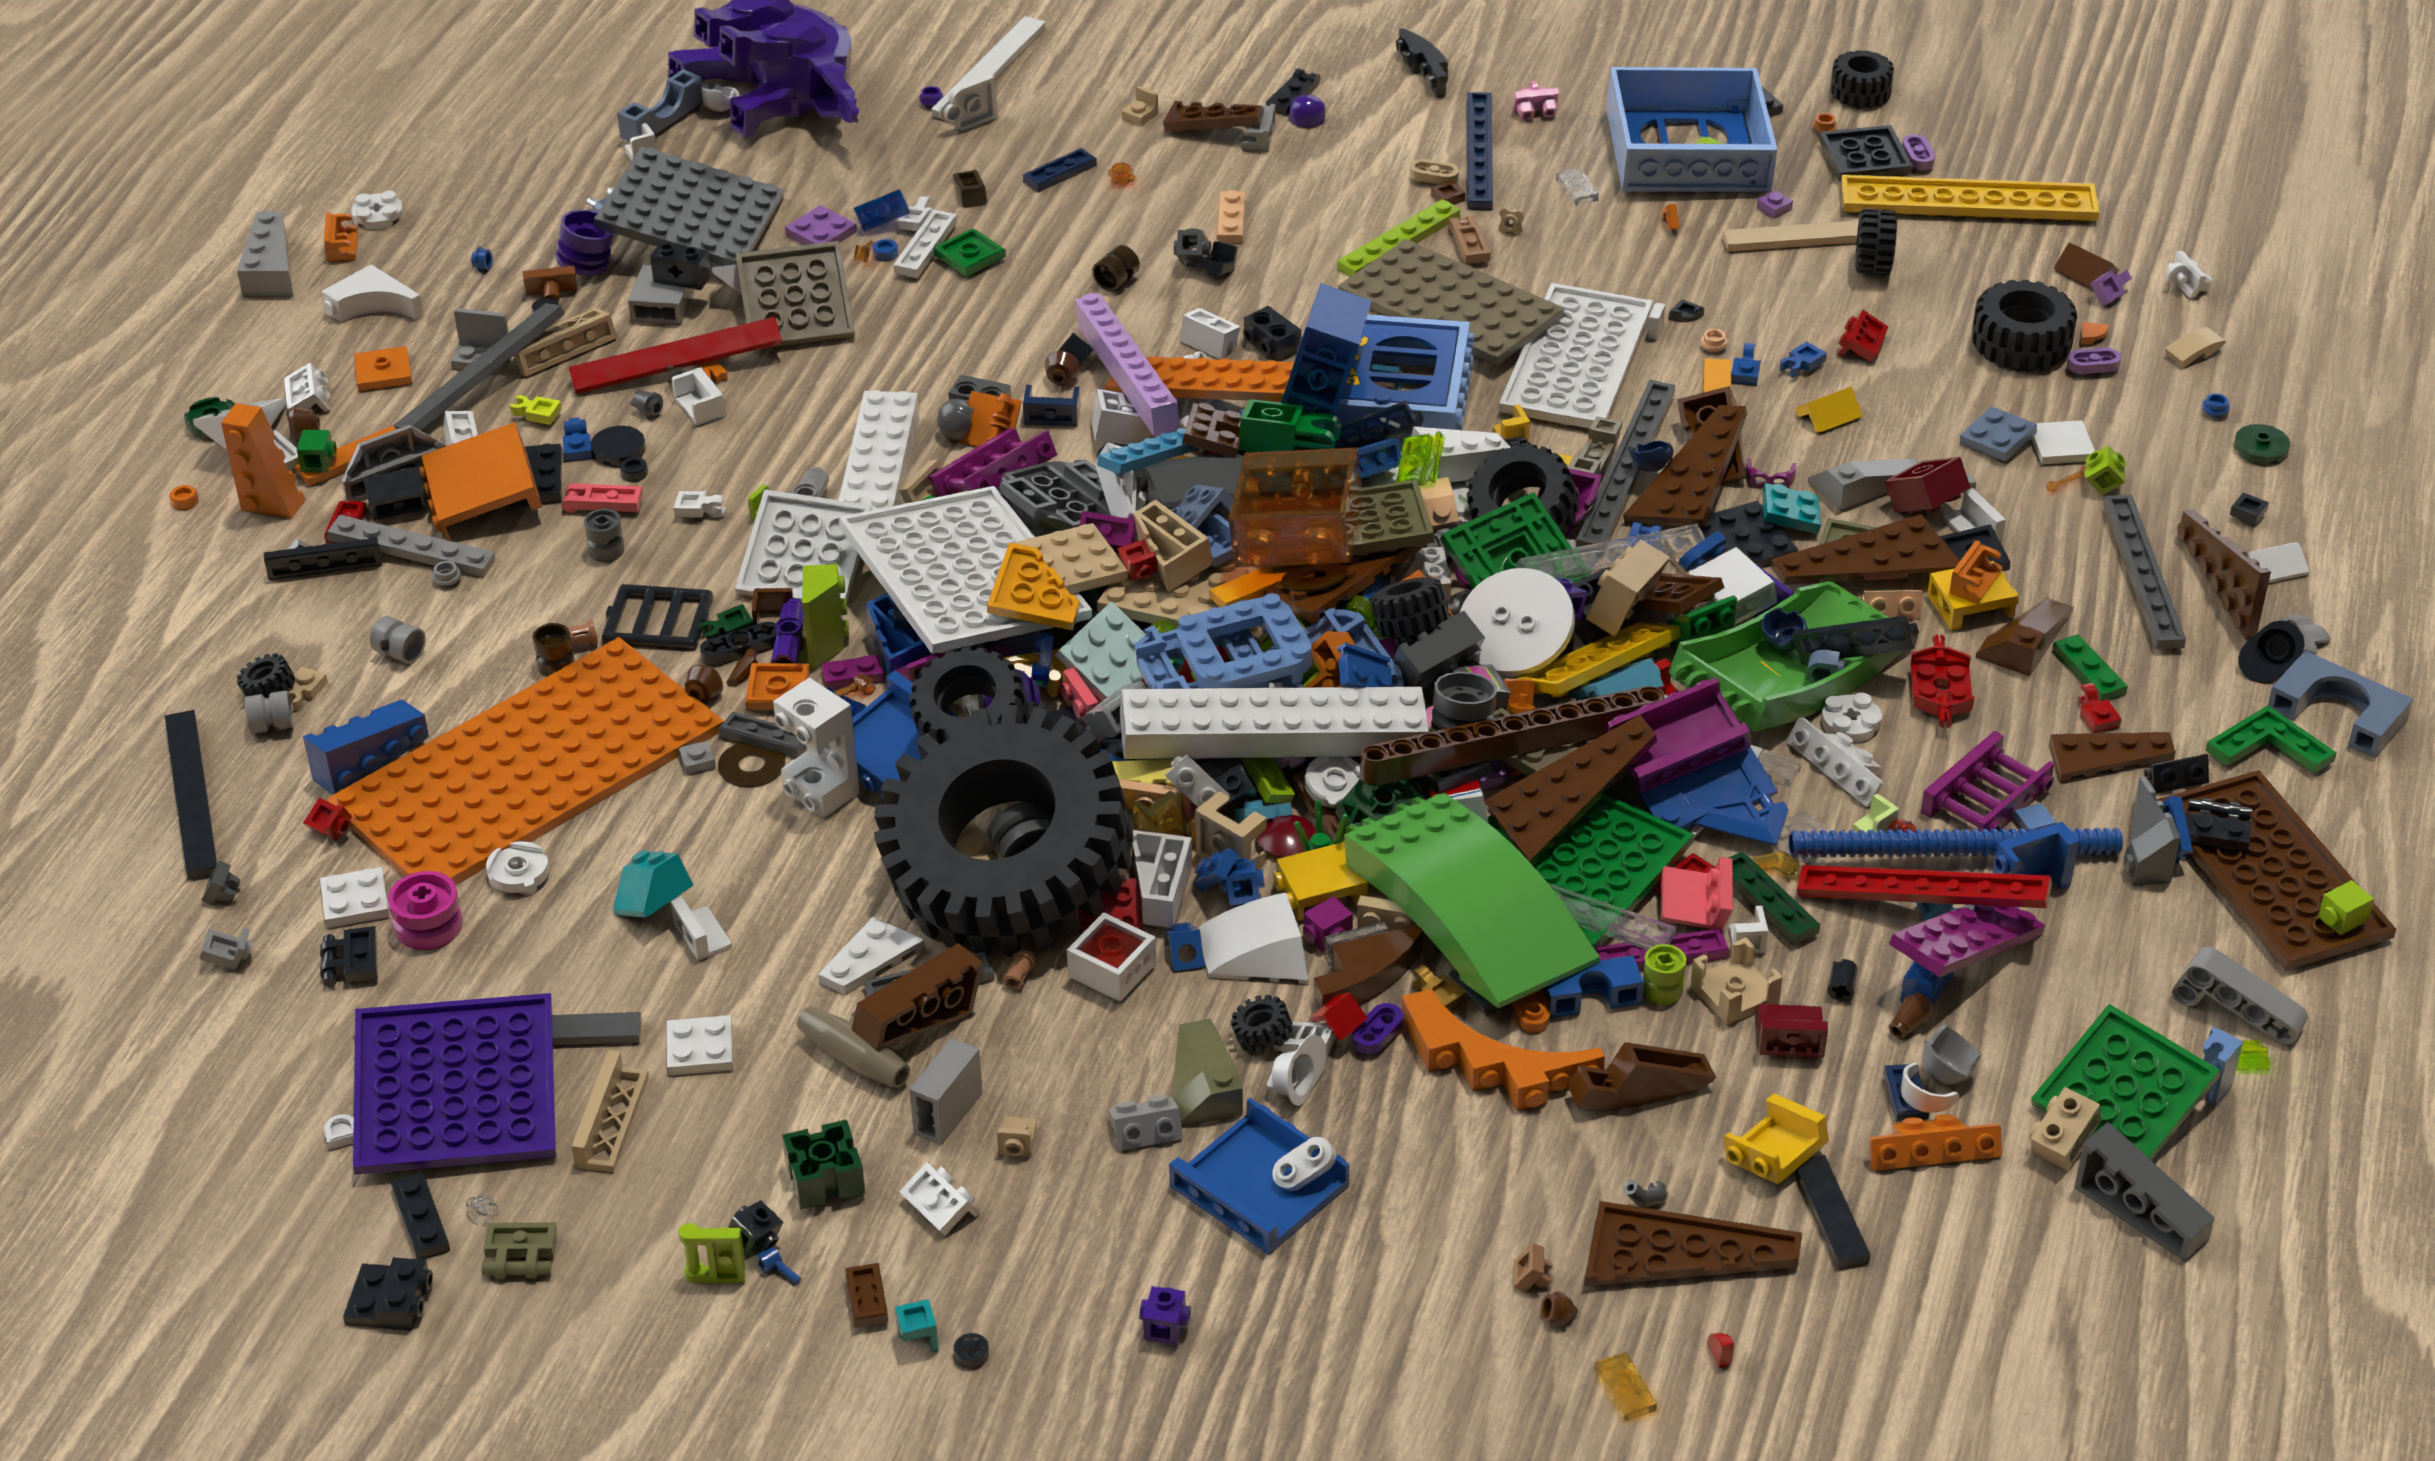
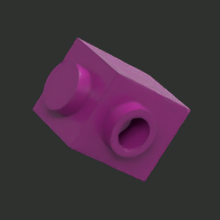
M1333 896L1304 912L1303 934L1309 943L1316 945L1322 952H1325L1332 948L1333 944L1341 943L1353 936V913Z

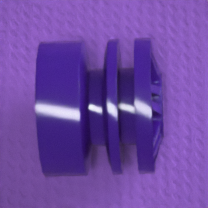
M578 209L564 214L561 220L560 238L557 242L555 254L556 262L561 267L575 266L576 274L583 276L599 275L607 270L614 233L593 227L594 218L598 212Z

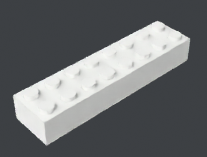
M879 390L864 391L839 496L840 501L872 505L873 510L901 505L902 496L899 489L907 480L920 419L918 393L905 391L884 392Z

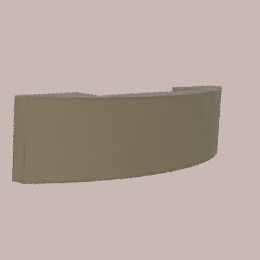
M1596 416L1589 428L1588 440L1579 456L1574 455L1568 468L1601 475L1613 454L1623 422Z

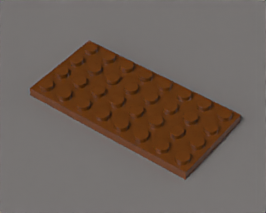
M2260 770L2170 795L2182 798L2186 821L2188 813L2200 814V812L2188 811L2189 799L2202 800L2203 797L2212 799V802L2230 805V802L2240 803L2242 807L2252 808L2250 820L2238 818L2240 821L2251 822L2250 843L2247 852L2191 843L2193 852L2190 853V856L2285 971L2394 938L2396 928L2374 902L2369 921L2343 935L2338 934L2318 917L2324 894L2351 880L2355 882V880ZM2170 796L2156 799V801L2164 802ZM2210 814V816H2214V817L2228 818V817H2226V816H2219V815Z

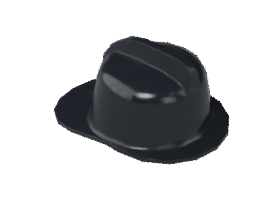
M2283 620L2271 622L2249 639L2240 649L2238 656L2240 670L2251 681L2263 683L2274 680L2291 667L2303 654L2305 647L2304 635L2291 622Z

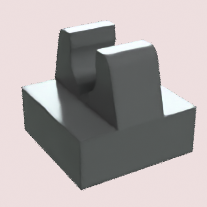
M219 860L208 879L201 901L211 905L214 904L215 900L232 902L241 880L229 872L231 865Z

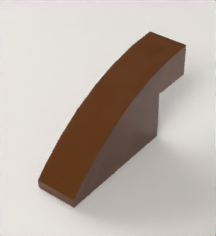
M1418 925L1333 944L1332 969L1334 973L1314 977V1002L1318 1010L1336 995L1350 992L1356 1002L1362 1004L1393 985L1411 968L1422 953L1424 931Z
M1624 1042L1607 1069L1578 1066L1567 1085L1577 1107L1618 1109L1651 1104L1686 1094L1712 1083L1716 1076L1705 1054Z

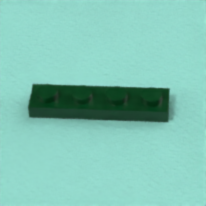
M1744 851L1729 857L1732 859L1733 887L1754 907L1762 906L1765 917L1794 945L1819 933L1820 923Z

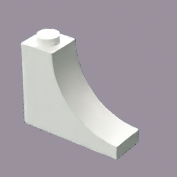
M369 265L321 291L324 311L327 315L334 317L340 322L370 313H395L414 320L423 316L420 295L373 265Z

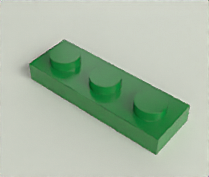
M2079 634L2054 642L2052 651L2083 684L2093 683L2096 686L2100 701L2112 700L2126 695L2127 684Z

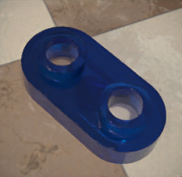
M1042 632V638H1036L1034 655L1039 656V663L1033 662L1031 677L1036 680L1038 687L1048 688L1054 634Z

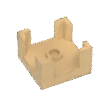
M1218 791L1195 810L1196 855L1202 859H1207L1215 852L1219 853L1227 848H1231L1239 854L1237 858H1247L1248 861L1255 860L1256 870H1258L1266 863V852L1262 851L1260 854L1256 853L1251 856V841L1265 831L1267 818L1257 812H1253L1241 823L1234 822L1217 812V810L1230 801L1229 796Z
M1746 937L1733 943L1731 961L1707 970L1708 957L1706 955L1693 959L1690 986L1726 1026L1756 1014L1758 1004L1780 1003L1783 977L1773 968L1771 969L1769 980H1766L1753 965L1755 947Z

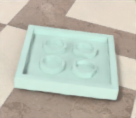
M1111 601L1069 640L1055 656L1068 669L1074 667L1087 687L1103 701L1123 685L1140 682L1143 679L1136 663L1134 642H1138L1145 636V633Z

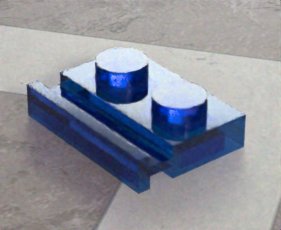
M900 189L854 207L863 232L910 214Z

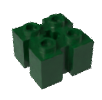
M847 1119L821 1125L822 1132L809 1134L808 1129L782 1135L785 1163L791 1181L793 1180L794 1191L800 1210L825 1204L826 1197L835 1194L838 1195L839 1200L866 1194L863 1166L857 1148H854L853 1136Z

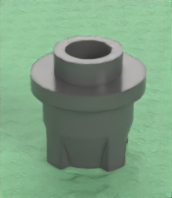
M638 389L635 391L631 406L637 408L644 417L651 419L662 411L663 398L656 392L650 393Z

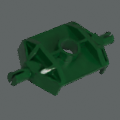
M1414 778L1374 786L1368 785L1359 779L1338 804L1335 813L1340 821L1344 814L1348 815L1345 828L1352 824L1360 827L1363 819L1370 817L1372 820L1378 821L1387 815L1396 813L1395 807L1404 803L1406 806H1410L1412 799L1416 797L1423 799L1424 794ZM1384 794L1390 802L1381 803L1376 799L1375 795Z

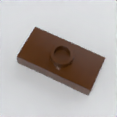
M879 1263L845 1268L854 1328L889 1323Z

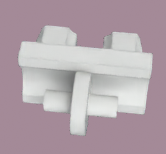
M2177 251L2174 263L2169 264L2167 267L2166 279L2171 284H2177L2189 298H2196L2199 292H2207L2213 281L2208 274H2204L2199 269V264L2195 260H2191L2183 251Z

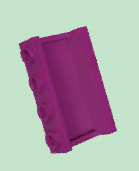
M1718 678L1703 680L1694 687L1682 692H1674L1663 700L1645 704L1634 712L1619 715L1608 722V732L1641 715L1656 734L1657 742L1634 765H1629L1626 768L1640 794L1750 748V730L1745 722L1741 724L1738 722L1720 691Z

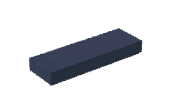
M1080 148L1023 174V182L1036 192H1040L1097 166V158L1083 148Z

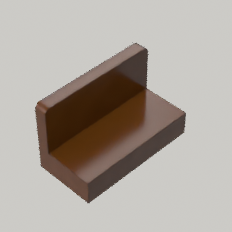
M2068 242L2054 266V270L2090 288H2092L2090 283L2111 270H2113L2115 275L2119 272V269L2112 262Z

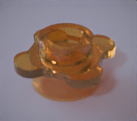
M1116 163L1108 170V176H1111L1113 184L1124 185L1135 180V175L1131 173V166L1127 163Z

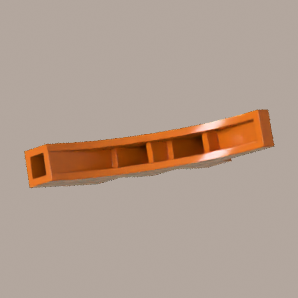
M1432 989L1402 996L1401 1010L1403 1012V1023L1427 1071L1459 1064L1472 1091L1503 1084L1517 1111L1548 1103V1093L1568 1088L1567 1083L1578 1066L1604 1069L1605 1055L1600 1047L1574 1052H1545L1522 1049L1500 1043L1477 1033L1459 1021L1446 1009Z

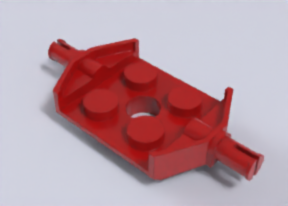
M1936 634L1932 638V647L1912 652L1910 668L1913 706L1916 709L1939 717V726L1941 728H1944L1945 722L1946 728H1950L1953 715L1969 712L1973 709L1975 697L1972 696L1971 655L1945 647L1944 635L1940 634L1939 640V634ZM1937 687H1943L1946 690H1940Z

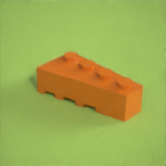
M235 403L221 422L241 511L292 519L306 498L303 492L298 491L294 484L296 482L293 471H288L283 461L286 457L282 449L275 445L273 440L275 434L262 407Z

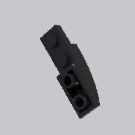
M1399 29V39H1396V50L1403 56L1404 64L1408 65L1412 74L1420 73L1422 77H1425L1428 88L1432 89L1436 98L1445 97L1446 82H1448V61L1445 56L1423 37L1407 29Z

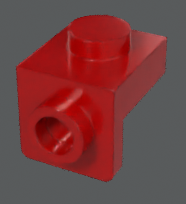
M1145 539L1118 548V555L1128 570L1130 581L1146 578L1157 572L1156 555L1154 552H1150Z
M319 797L303 821V824L307 828L337 842L340 835L348 830L350 819L353 816L344 806L340 804L336 806Z

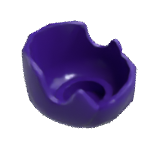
M1311 94L1301 95L1291 102L1289 111L1292 124L1300 127H1316L1325 122L1326 106L1319 97Z

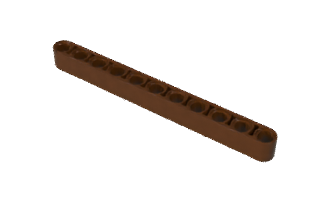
M1645 686L1368 745L1361 752L1360 779L1368 785H1382L1599 738L1608 733V722L1612 721L1615 717L1634 712L1645 704L1663 700L1664 692L1657 687Z

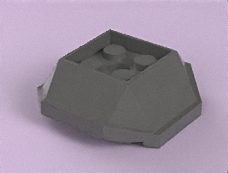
M1074 460L1073 463L1063 461L1044 462L1003 473L999 492L1005 496L1007 503L1021 521L1040 536L1079 527L1082 511L1111 516L1096 467L1087 460Z

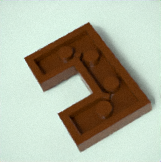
M1193 403L1182 443L1236 458L1241 440L1239 438L1241 415L1235 411L1228 410L1223 412L1216 410L1212 405L1200 403L1199 405Z

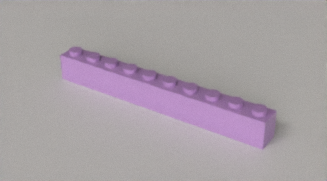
M1090 293L1082 298L1075 299L1078 328L1152 435L1158 437L1163 433L1177 431L1180 428L1176 399L1102 296Z

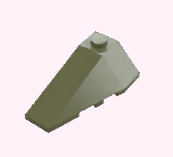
M1211 1018L1179 1024L1172 1098L1179 1107L1182 1127L1243 1115V1087L1235 1065Z

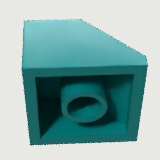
M648 850L635 854L631 858L632 862L623 867L613 911L615 915L648 917L694 886L679 854L666 853L664 851L649 852Z

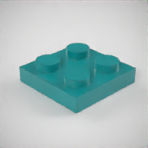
M1764 484L1762 502L1765 522L1815 534L1819 533L1821 517L1817 495L1809 491L1788 489L1781 484Z

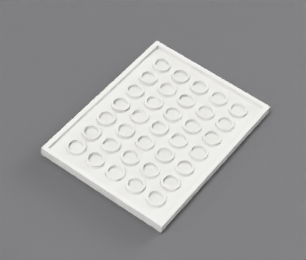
M995 486L839 517V528L932 654L1053 628V626L987 613V604L1009 542L1014 543L1034 537ZM1079 592L1073 593L1080 601L1075 623L1091 619V607Z

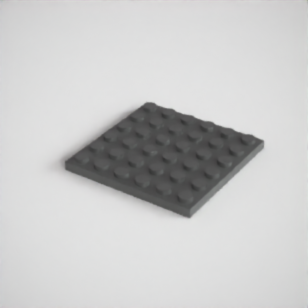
M641 147L594 218L593 227L654 246H658L660 242L708 250L710 263L720 266L736 265L735 253L753 251L781 203L785 189L778 188L773 184L755 181L747 176H738L724 169L705 166L701 162L685 160L678 155L662 153L651 147Z

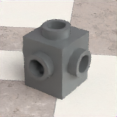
M1195 228L1178 230L1177 240H1174L1173 246L1174 255H1177L1180 263L1184 264V266L1198 267L1201 257L1211 255V241L1207 239L1203 230Z

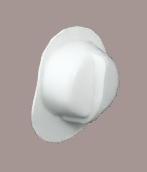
M1315 1034L1307 1036L1296 1051L1286 1052L1277 1056L1267 1082L1268 1089L1289 1097L1293 1105H1302L1324 1070L1326 1046L1321 1036Z

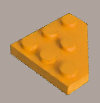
M1009 542L987 604V613L1073 630L1079 612L1080 601L1065 588V582L1053 567L1050 568L1043 560V554L1038 548Z

